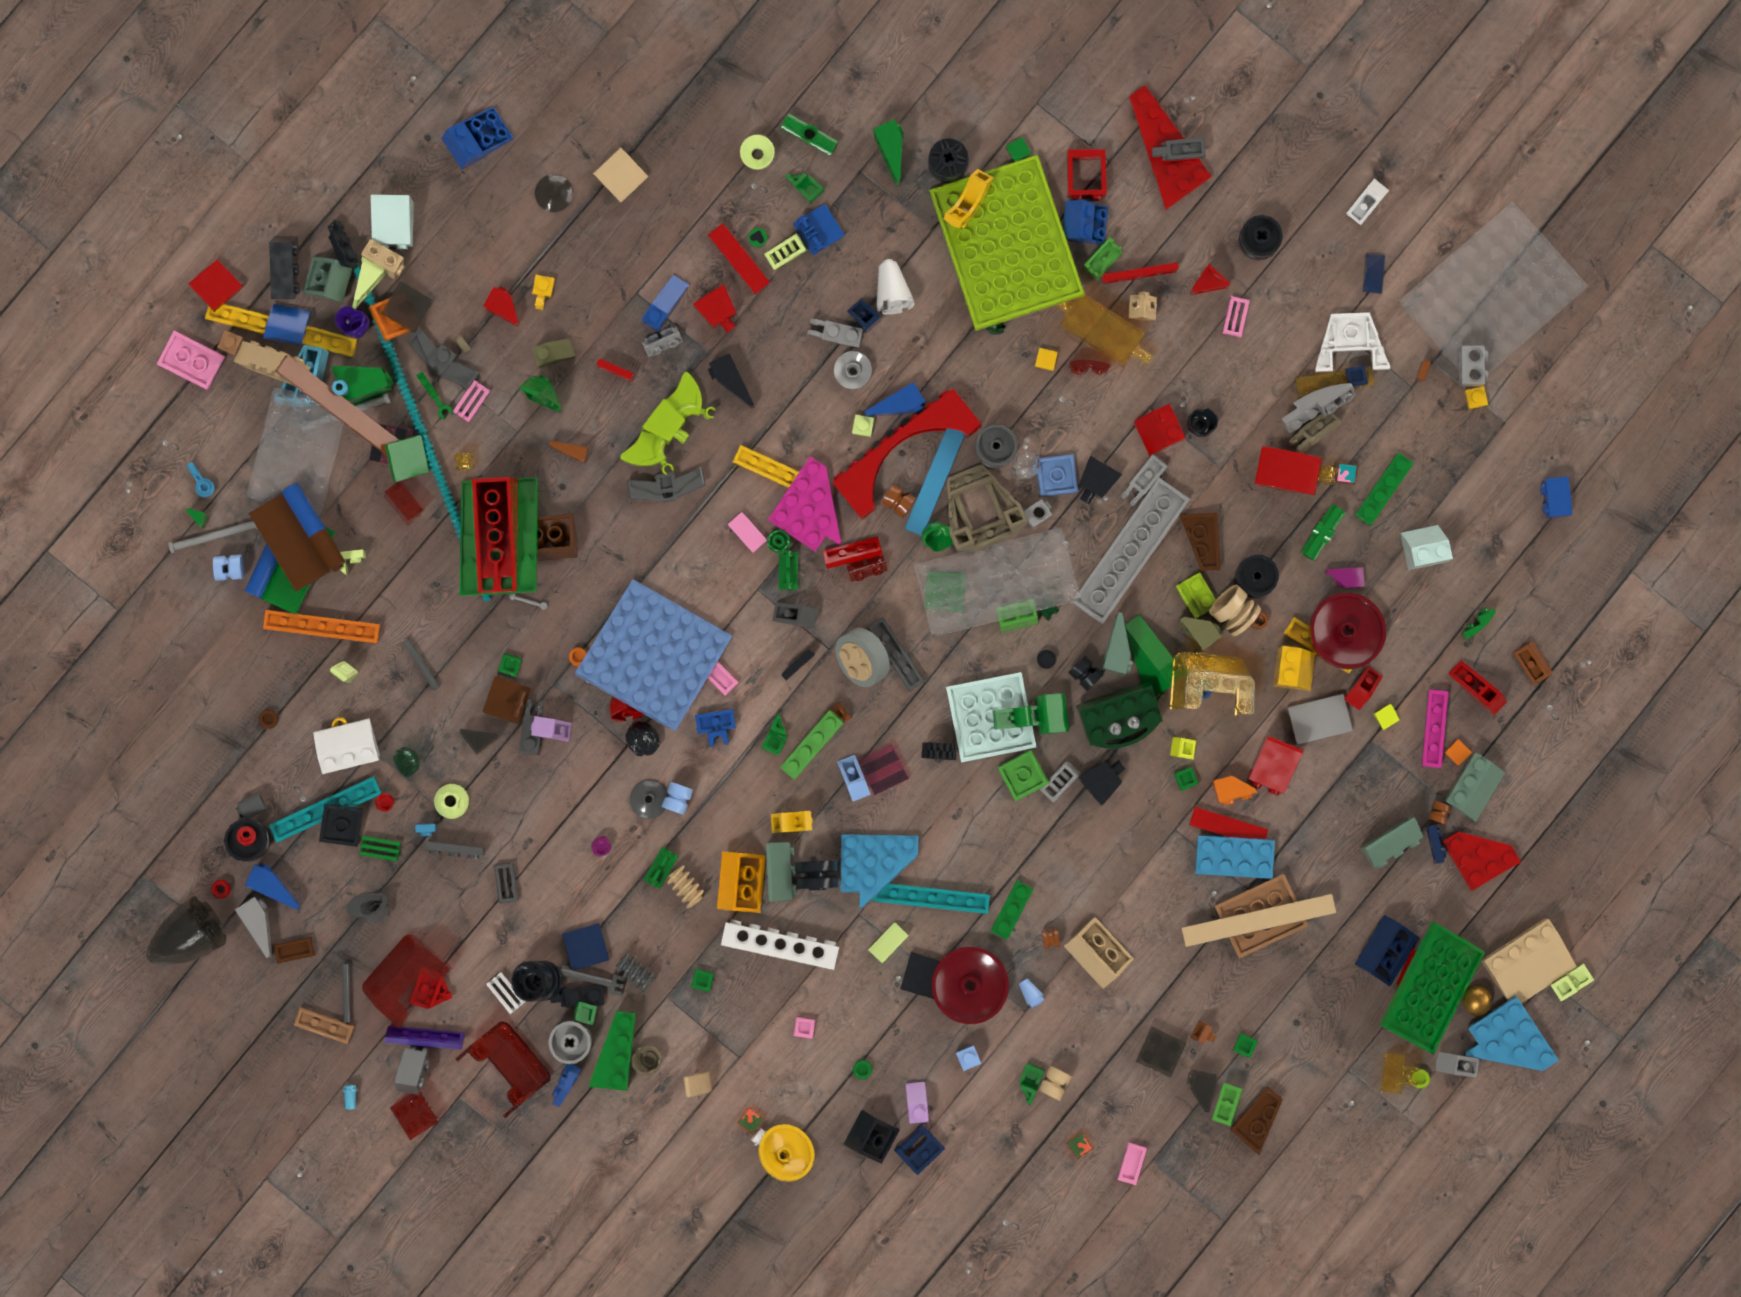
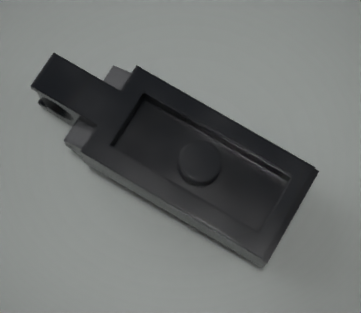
M333 220L328 225L330 231L328 238L340 265L356 269L360 264L349 238L343 232L344 227L340 221Z
M603 985L564 988L550 1002H561V1007L566 1008L576 1007L577 1002L593 1006L605 1005Z

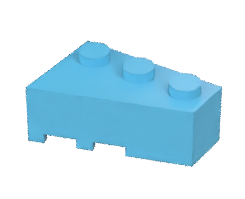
M304 345L297 357L305 360L304 364L311 367L309 372L323 382L329 352L323 348ZM285 382L274 397L283 402L315 408L318 406L314 400L298 388Z

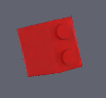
M1170 403L1133 421L1149 456L1180 443L1186 438Z

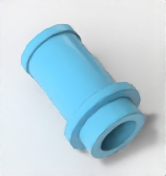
M336 380L332 384V391L336 395L345 396L348 393L347 384L343 380ZM342 385L343 389L338 391L339 387Z
M344 1085V1089H342L345 1101L344 1109H357L356 1091L358 1089L356 1085Z

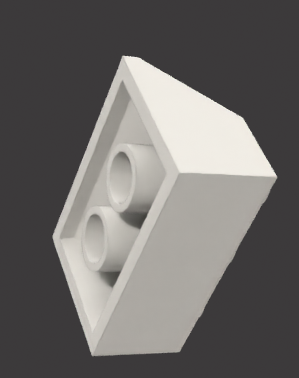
M370 718L313 732L322 774L379 760L380 753Z

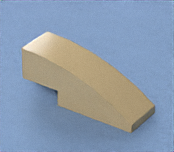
M710 1072L695 1073L684 1077L686 1097L712 1091Z

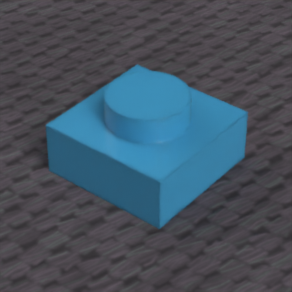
M437 824L415 825L416 833H421V836H432V832H437Z

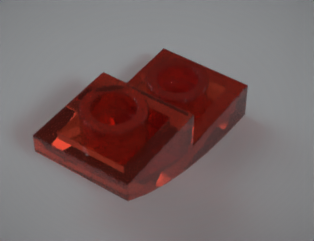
M1095 360L1070 361L1068 368H1071V372L1078 375L1086 374L1088 368H1092V372L1102 375L1103 373L1107 374L1110 364Z

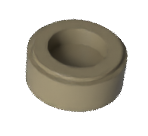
M460 334L455 337L454 340L464 353L471 350Z

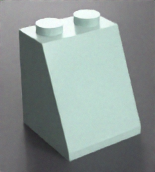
M371 195L372 240L388 249L389 247H396V250H408V247H413L414 202L409 195Z
M1438 525L1400 533L1408 570L1446 563L1453 559L1449 540Z

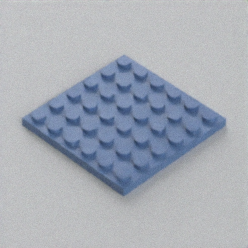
M632 579L576 670L575 675L676 732L732 639V635Z

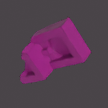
M1363 568L1325 570V573L1336 581L1335 584L1338 587H1365Z

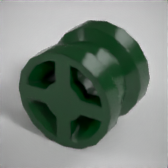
M1048 597L1044 599L1042 605L1036 607L1038 612L1047 621L1051 619L1053 614L1059 612V609Z

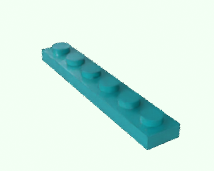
M373 776L268 826L276 843L321 823L324 803L356 807L377 797L382 792Z
M888 884L873 898V902L988 914L990 895Z

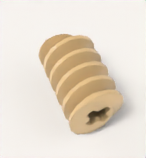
M682 865L668 876L670 879L667 884L674 883L672 890L679 889L677 896L684 895L682 903L689 901L686 906L689 909L704 898L701 896L704 890L697 891L699 884L692 885L694 877L687 879L690 872L683 873L682 871L685 866Z

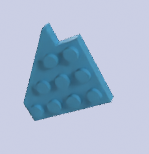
M841 834L840 892L860 893V909H863L918 857V836Z
M1514 996L1467 1027L1477 1041V1044L1464 1051L1466 1056L1544 1071L1559 1061L1517 996Z

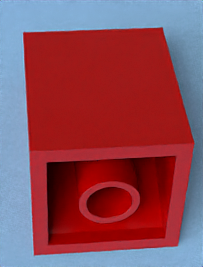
M1270 736L1264 737L1247 780L1251 781L1250 785L1261 789V786L1268 788V792L1273 795L1279 796V793L1284 794L1304 750Z

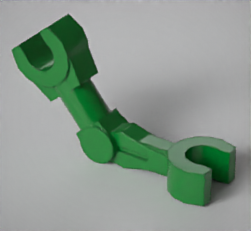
M423 371L416 375L430 397L439 406V417L442 420L445 419L442 414L444 410H449L451 415L454 414L450 406L442 404L437 396L438 393Z

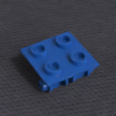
M826 204L821 205L806 216L802 215L798 218V221L793 223L813 256L845 236Z

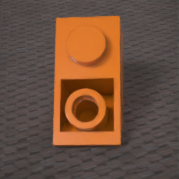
M1234 776L1212 781L1217 802H1223L1224 806L1235 803L1234 799L1239 797L1242 798V801L1253 798L1252 794L1257 793L1255 788Z

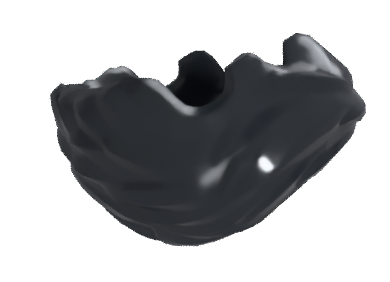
M638 721L628 728L625 735L629 749L636 756H649L657 751L660 746V738L656 729L650 724Z

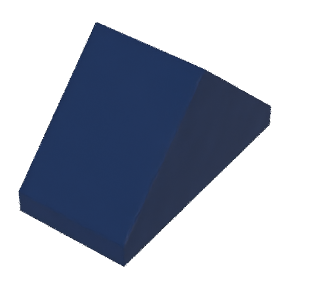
M862 299L847 310L865 333H868L881 321L880 315Z

